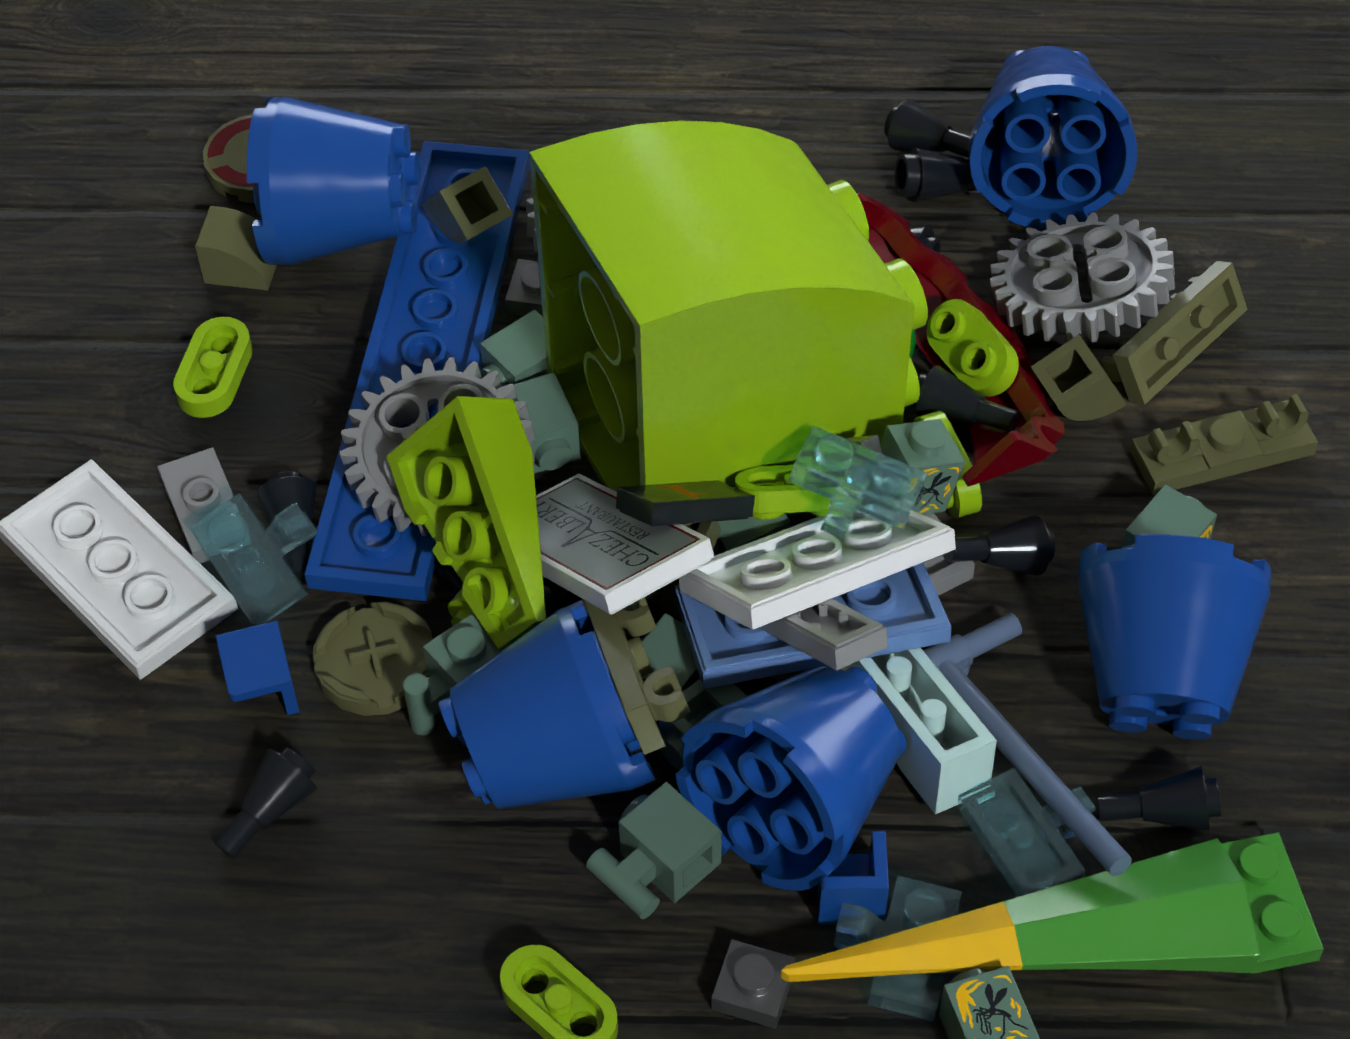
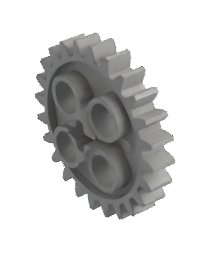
M1091 213L1086 222H1078L1073 214L1068 215L1066 224L1058 225L1049 219L1046 220V230L1042 232L1028 227L1025 229L1027 240L1009 239L1010 250H999L997 252L998 263L991 264L992 278H990L992 300L996 302L997 313L999 315H1007V322L1010 327L1023 324V332L1026 336L1040 329L1043 330L1044 341L1047 342L1052 340L1058 333L1065 334L1067 342L1078 334H1086L1091 342H1097L1099 332L1107 330L1115 337H1119L1120 325L1127 324L1137 329L1140 328V315L1156 317L1158 315L1157 304H1168L1170 301L1169 291L1175 290L1173 251H1168L1167 239H1156V230L1153 227L1140 231L1139 220L1137 219L1129 221L1123 226L1119 225V215L1117 214L1112 215L1105 222H1098L1096 213ZM1074 252H1081L1083 254L1087 286L1091 297V302L1084 303L1081 300Z
M449 357L443 370L435 371L430 358L425 359L422 373L416 375L407 365H402V380L397 383L385 376H381L379 379L383 392L377 395L372 392L363 391L361 395L366 410L350 409L348 414L353 428L341 431L346 449L340 451V457L346 470L344 473L351 491L355 490L362 508L372 506L378 522L381 523L393 515L397 531L403 532L412 520L404 510L386 456L430 420L429 407L432 404H438L439 412L457 396L513 399L533 452V462L535 461L532 441L536 439L532 421H530L526 402L518 401L516 388L513 383L502 387L499 372L496 370L482 378L478 362L475 361L469 364L464 372H458L454 357ZM413 423L411 426L399 428L401 425ZM418 525L421 536H427L429 532L426 527Z

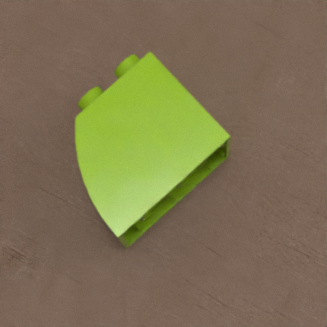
M669 121L635 124L589 133L529 152L547 373H555L578 421L580 447L604 486L617 492L618 487L719 480L735 487V477L737 474L752 467L822 463L818 446L833 439L878 435L881 443L887 425L902 424L904 407L914 404L919 400V380L909 355L912 331L925 326L928 319L927 301L922 285L912 267L905 260L898 258L884 264L868 242V221L856 191L845 180H839L827 185L794 141L758 128L724 122Z

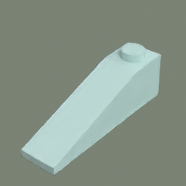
M921 648L864 658L844 667L845 671L849 667L861 668L874 679L877 686V695L889 709L896 726L903 732L907 741V748L896 763L935 815L990 791L997 740Z

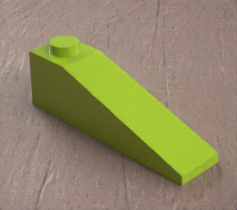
M457 396L386 457L405 512L414 525H424L436 542L432 552L441 565H451L463 582V598L498 649H505L546 619L533 452L513 399Z

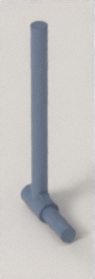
M1008 613L964 636L955 634L951 636L950 642L933 645L923 650L997 740L996 747L1109 874L1117 876L1127 870L1132 861L1130 855L967 677L970 666L973 664V658L1022 634V627L1018 618L1013 613Z

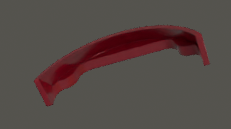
M857 193L866 213L869 226L868 242L884 264L898 258L905 260L912 267L922 285L927 301L928 319L925 326L915 330L916 344L933 367L940 366L956 377L930 346L926 334L931 314L939 305L952 299L966 301L979 309L1017 353L1019 368L1014 382L1003 393L985 397L988 401L1019 411L1018 425L1015 431L1006 432L980 422L978 424H967L974 448V463L962 476L966 485L969 487L1051 457L1058 450L1056 442L1065 434L1064 422L1049 409L1054 404V401L1032 370L1031 366L1035 362L1027 353L1025 346L1018 336L1008 326L1004 318L997 313L994 306L981 300L966 283L968 277L948 257L928 248L913 235L908 226L910 223L905 218L877 200L863 193ZM986 357L983 360L979 361L978 369L982 367Z

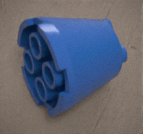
M1041 46L1026 51H1015L1005 59L1004 66L998 73L973 127L969 144L971 176L978 193L982 192L987 200L996 208L1006 213L1007 220L1035 229H1046V220L1050 219L1058 225L1066 224L1067 216L1071 214L1076 217L1078 222H1086L1089 214L1102 208L1117 194L1123 195L1132 180L1137 163V143L1132 120L1122 102L1093 69L1088 58L1083 53L1057 46Z
M265 97V108L254 109L247 145V183H254L255 208L262 220L253 221L252 229L256 245L263 260L269 265H295L403 234L415 233L417 229V208L415 201L411 200V185H419L421 164L419 153L410 152L411 138L408 124H399L290 97Z
M1171 534L1135 535V544L1107 551V545L1096 542L1081 552L1078 570L1080 600L1099 707L1109 715V727L1111 729L1121 732L1139 733L1147 730V723L1173 726L1172 733L1177 737L1199 740L1210 738L1212 726L1221 724L1229 719L1270 598L1272 571L1265 559L1252 560L1251 564L1233 556V544L1201 537Z
M583 600L555 611L450 689L449 698L439 701L443 719L453 738L458 736L463 746L467 745L471 758L461 762L463 771L475 798L481 797L485 805L493 802L497 809L628 791L655 781L654 772L650 763H647L643 753L633 754L634 751L641 749L625 713Z
M819 666L705 715L681 738L685 743L683 748V768L675 775L680 794L722 831V856L731 849L747 863L762 871V883L782 890L801 891L819 885L822 877L829 876L844 861L898 758L905 752L907 741L903 732L896 726L889 709L877 695V686L871 675L858 667H849L846 671L842 669L836 671L829 666Z

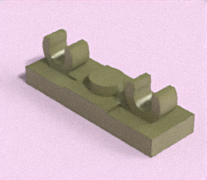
M1216 261L1199 277L1190 278L1188 280L1189 286L1183 292L1174 293L1170 297L1169 303L1158 311L1156 317L1150 318L1146 325L1131 339H1123L1119 343L1120 349L1113 354V357L1104 356L1101 359L1104 370L1110 380L1123 383L1129 402L1142 405L1149 402L1248 310L1232 262Z
M1294 394L1290 396L1289 400L1274 404L1266 401L1258 408L1242 412L1239 410L1194 422L1185 421L1181 423L1180 427L1161 431L1160 428L1153 429L1149 435L1132 439L1130 453L1153 496L1165 484L1177 490L1315 454L1318 441L1306 422L1309 416L1299 396Z
M645 597L612 615L584 600L625 713L644 755L665 747L656 721H677L688 715L690 709L673 667L661 668L654 672L639 637L656 628ZM626 635L632 636V637H635V638L630 639V640H627ZM650 674L644 682L642 676Z

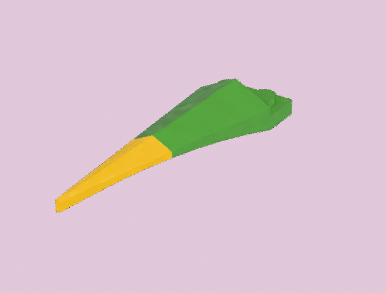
M1277 832L1226 843H1220L1219 839L1216 838L1131 863L1127 870L1117 876H1112L1108 871H1104L789 964L781 970V979L787 982L906 974L965 972L974 968L993 971L1009 966L1010 970L1122 969L1255 974L1319 961L1324 948L1281 836Z

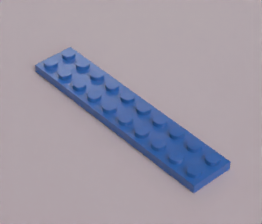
M430 141L423 142L419 156L421 164L419 185H411V200L415 201L417 208V229L415 233L397 236L350 409L366 410L361 395L363 391L372 392L377 395L383 392L379 379L381 376H385L395 383L401 381L402 365H407L416 375L422 373L425 359L430 358L435 371L443 370L449 357H454L458 372H464L473 361L478 362L479 370L482 369L480 343L490 337L530 169L529 150ZM486 166L513 215L464 243H456L438 229L421 204L440 190ZM432 404L429 407L430 419L438 413V404ZM349 415L345 429L353 428ZM413 423L401 425L399 428L411 426ZM342 439L305 571L308 589L427 601L434 572L435 555L432 549L436 542L430 533L427 536H421L418 525H414L413 522L403 532L397 531L393 515L380 523L376 520L372 506L367 508L360 506L355 490L351 491L344 473L346 470L340 457V451L346 449Z

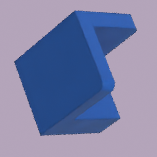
M278 621L215 635L231 701L239 702L281 691L287 715L300 712Z
M872 831L870 854H847L844 861L829 876L820 879V884L817 885L818 925H885L889 892L886 831Z

